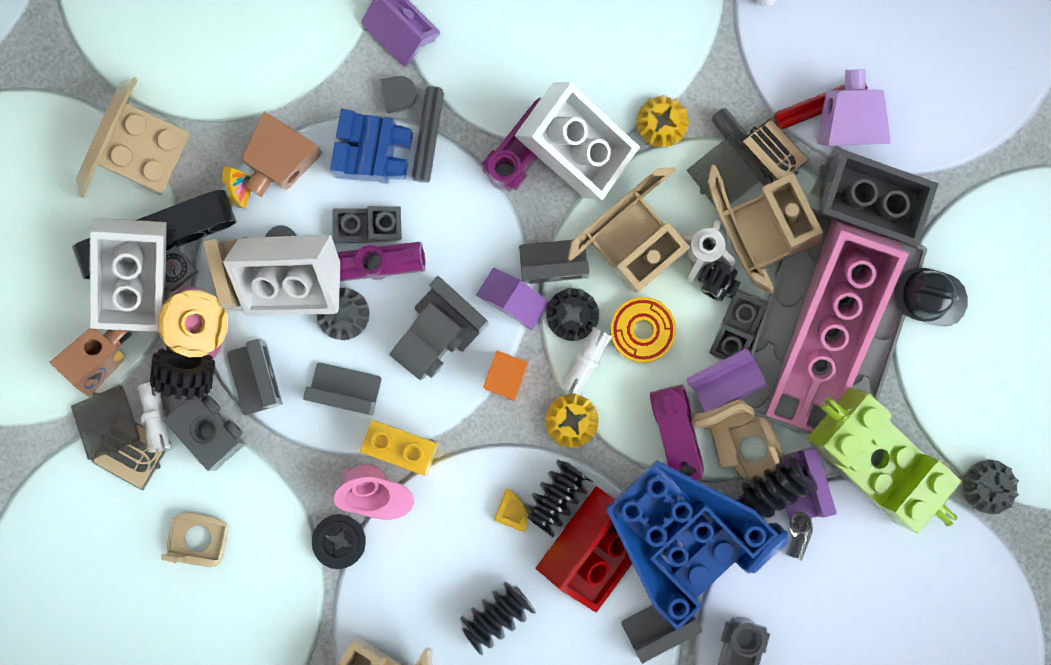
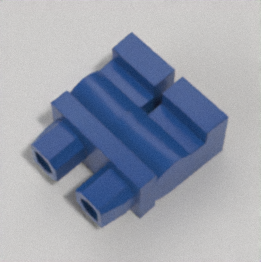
M341 108L336 138L339 142L334 143L330 171L336 178L378 181L388 184L389 179H406L407 159L395 158L393 154L395 147L411 148L413 131L410 128L397 125L393 118L357 114L353 110Z

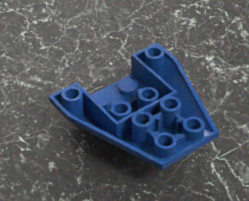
M658 460L648 467L606 508L653 607L676 630L681 628L702 608L698 597L745 552L754 559L778 536L772 527L753 508Z

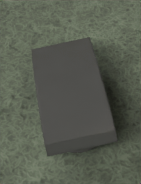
M367 206L366 209L333 208V243H370L401 240V206Z
M738 289L726 310L709 353L721 359H726L744 349H749L754 338V332L768 305L767 301Z

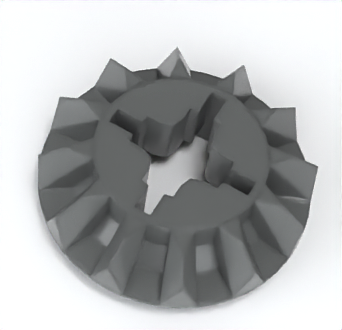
M348 287L339 288V307L344 308L352 302L347 313L350 315L353 323L344 319H340L337 322L335 320L337 314H317V323L324 334L336 340H350L364 331L369 321L370 312L365 298L359 292Z
M983 460L974 464L967 471L963 481V490L967 501L976 510L986 514H1000L1002 511L1011 508L1015 498L1019 496L1017 492L1019 480L1014 476L1012 468L1000 461ZM994 477L996 479L995 484L1000 486L1003 492H993L990 497L989 489L984 488L979 483L991 482Z

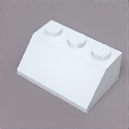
M331 235L239 238L223 261L245 316L337 314L339 310L340 260Z

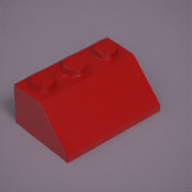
M597 486L585 499L535 568L559 590L595 613L598 612L633 564L606 510L615 499Z

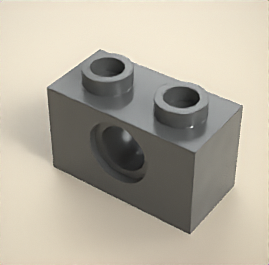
M207 394L201 398L194 395L192 400L186 399L163 422L207 471H216L246 444L240 437L243 432L231 419L226 421L218 413L221 407L210 395ZM206 421H210L214 426V433L209 439H205L201 434V427Z

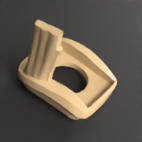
M735 400L716 409L693 414V420L690 422L693 428L700 427L711 430L722 468L739 466L737 457L739 453L729 428L750 422L754 418V409L747 405L745 401Z
M762 416L755 417L748 423L729 428L739 453L737 455L739 466H734V468L743 479L751 481L755 475L763 477L765 476V469L769 468L772 472L777 471L775 464L779 462L784 463L783 450L767 418ZM748 436H759L765 441L767 453L762 460L751 462L741 454V443Z
M196 512L177 514L171 523L166 547L167 553L161 554V560L174 564L180 562L203 567L217 566L221 563L226 546L227 523L217 517ZM195 525L206 527L211 534L210 545L201 552L191 550L185 542L187 531Z

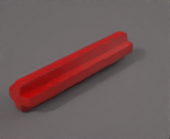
M845 84L832 90H845ZM826 92L777 111L774 115L776 125L780 129H785L822 114Z

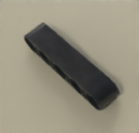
M225 190L211 191L137 219L138 221L167 222L166 252L175 245L178 247L227 229L237 223ZM87 238L72 246L82 277L86 280L90 279V238Z

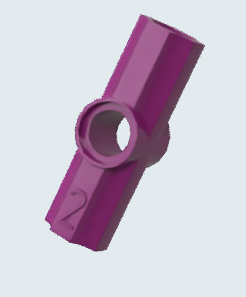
M422 242L380 247L366 245L357 250L337 252L340 260V282L367 278L380 280L386 276L425 271L426 259ZM379 255V266L376 269L368 270L367 263L372 256Z

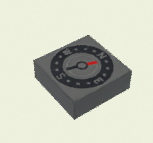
M177 245L166 252L165 286L169 291L174 292L199 272Z

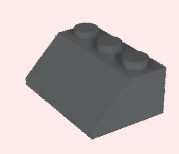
M843 149L831 157L821 187L820 214L917 248L939 183Z

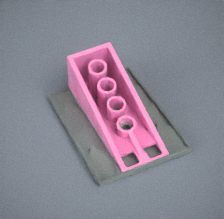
M813 207L811 209L823 231L822 242L780 261L772 284L774 292L769 294L768 305L761 317L750 348V352L755 357L769 386L740 399L754 409V415L765 417L770 421L807 434H811L827 415L820 408L821 403L827 404L824 400L828 397H832L837 403L849 387L868 392L878 401L906 317L895 301V286L899 277L905 271L913 268H922L928 250L926 246L920 244L917 248L821 215L820 210Z

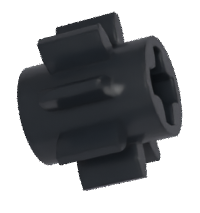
M716 261L713 267L706 264L697 279L703 283L700 291L719 302H722L725 296L732 299L741 285V282L735 280L738 271L722 261Z

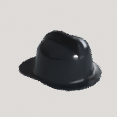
M913 268L905 271L899 277L895 286V301L898 308L906 316L914 320L937 326H951L961 320L968 307V295L965 286L958 278L944 272L929 268Z

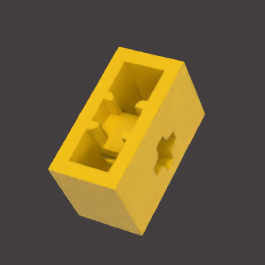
M371 420L360 452L425 476L428 475L439 443L385 423Z

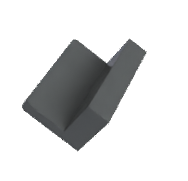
M573 240L522 244L519 246L522 281L526 284L587 279L589 277V264L586 259V250L584 249L569 262L567 257Z
M437 276L429 284L431 289L417 303L415 310L421 314L429 303L436 302L463 324L465 329L461 334L465 338L457 348L463 352L489 325V322L441 277Z
M258 338L246 342L247 346L227 352L244 415L283 405L266 341Z
M319 362L315 368L311 387L306 386L303 400L373 416L382 378L377 375Z
M653 605L621 622L641 664L703 632L694 616L676 630Z

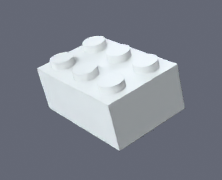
M553 82L514 135L583 198L602 201L640 148L572 82Z
M95 218L90 231L91 329L159 332L158 316L165 303L167 222Z

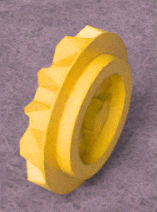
M663 94L659 97L649 98L640 107L636 118V125L640 136L645 142L655 147L666 148L677 144L683 139L688 129L689 119L686 107H683L677 98L666 97ZM670 111L668 121L672 125H664L656 132L658 120L654 116L661 117L664 113Z
M568 394L557 398L549 406L545 417V424L548 434L556 443L564 447L575 448L585 445L595 436L599 426V418L596 408L589 399L577 394ZM565 407H568L573 415H586L577 423L578 435L570 426L558 427L559 424L563 423L562 421L567 419Z

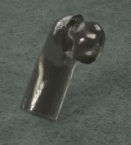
M797 512L789 520L792 539L786 555L802 561L813 534V522L805 512Z

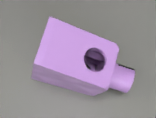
M866 69L845 70V90H828L826 92L817 144L826 146L890 144L885 93L883 89H865Z

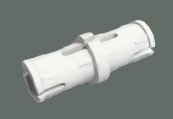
M595 327L592 328L581 352H577L574 356L576 362L562 383L564 388L570 390L577 378L578 382L572 392L581 396L582 390L593 369H598L600 364L597 362L612 336L604 332L599 343L596 344L595 342L601 330Z
M150 382L141 384L137 387L143 413L140 416V422L145 425L148 452L154 453L156 452L155 449H157V452L168 450L171 446L168 440L166 424L163 422L168 414L167 411L163 410L161 393H157L155 387L152 388L150 386Z

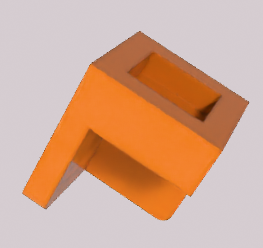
M496 350L483 388L515 402L529 363Z

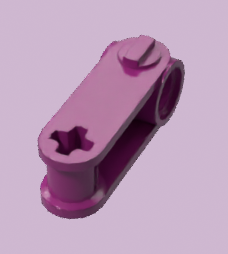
M540 97L529 107L496 151L492 150L481 164L484 167L482 172L489 177L492 185L500 190L510 192L514 189L516 191L527 177L525 173L538 158L514 135L541 99ZM501 164H508L513 168V172L508 176H500L495 170Z
M680 384L650 392L651 407L659 427L668 466L679 471L684 466V462H687L689 467L694 466L696 469L691 477L699 481L704 473V464L695 429L690 423L692 421L691 408L684 385Z

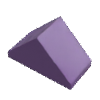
M494 267L476 294L478 298L533 330L549 304L547 299L522 280Z

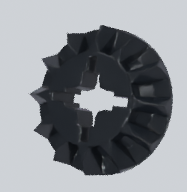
M567 288L556 293L547 306L546 319L555 335L567 341H578L588 337L592 328H596L599 321V308L594 297L583 289ZM564 303L573 309L577 306L580 307L582 304L584 305L579 313L582 326L573 319L563 324L561 323L567 315Z
M341 514L331 515L323 519L316 526L312 535V550L319 562L326 567L332 569L348 568L355 564L364 553L366 535L361 524L352 517ZM343 528H345L344 540L353 546H343L333 555L335 543L330 541L331 539L327 538L326 535L338 536L343 531Z

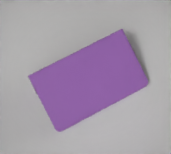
M373 0L361 20V24L403 66L411 63L420 47L434 42L440 34V31L409 0Z
M744 349L686 378L688 385L694 389L704 412L716 409L732 401L740 400L769 386L755 357L748 349Z
M807 448L785 454L783 465L786 468L789 467L787 456L791 454L807 467L818 487L817 491L810 490L807 497H798V501L795 504H787L786 511L789 521L797 523L814 517L825 518L836 515L837 512L818 450L816 448Z

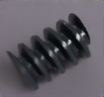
M791 454L787 456L788 468L779 462L775 464L778 474L775 475L769 468L764 470L766 481H763L758 475L753 476L754 488L746 481L741 484L744 494L740 496V502L753 508L763 519L764 517L771 518L775 514V510L783 511L787 504H795L798 501V497H807L810 490H818L811 472Z
M562 460L556 461L561 471L560 473L554 471L547 473L553 483L541 482L539 484L544 491V495L534 492L531 495L536 505L533 506L525 503L523 506L528 514L527 518L552 537L555 536V533L550 525L559 527L563 525L558 514L567 516L571 514L566 503L578 505L580 502L575 495V491L586 494L588 490L583 481L594 483L571 464Z
M506 581L503 583L506 594L502 595L496 590L492 591L495 600L493 604L486 599L481 600L484 608L483 612L474 607L471 608L472 621L464 616L460 617L463 633L481 656L484 654L481 644L490 649L494 647L492 635L500 640L505 638L503 626L512 632L516 629L513 618L522 623L527 620L524 609L532 614L536 613L535 608L519 587H514Z

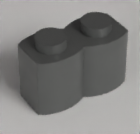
M431 302L417 317L389 355L417 379H425L427 375L432 379L444 365L440 359L446 351L449 350L453 353L465 337L461 333L465 326L436 302Z

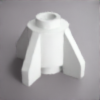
M715 219L711 228L701 229L695 234L679 233L691 247L687 250L690 260L694 263L686 280L692 282L701 266H706V264L713 265L716 261H722L732 267L734 266L736 260L726 251L724 237L719 232L722 221ZM704 242L709 243L710 250H706L702 244Z

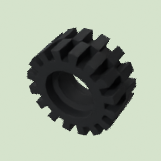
M166 347V350L161 348L158 350V353L155 352L153 354L150 386L152 388L155 387L157 393L164 391L163 396L166 397L175 395V399L181 400V396H186L187 400H192L195 395L201 398L204 396V393L208 394L210 389H212L215 360H212L213 357L210 354L203 357H185L173 352L169 347Z

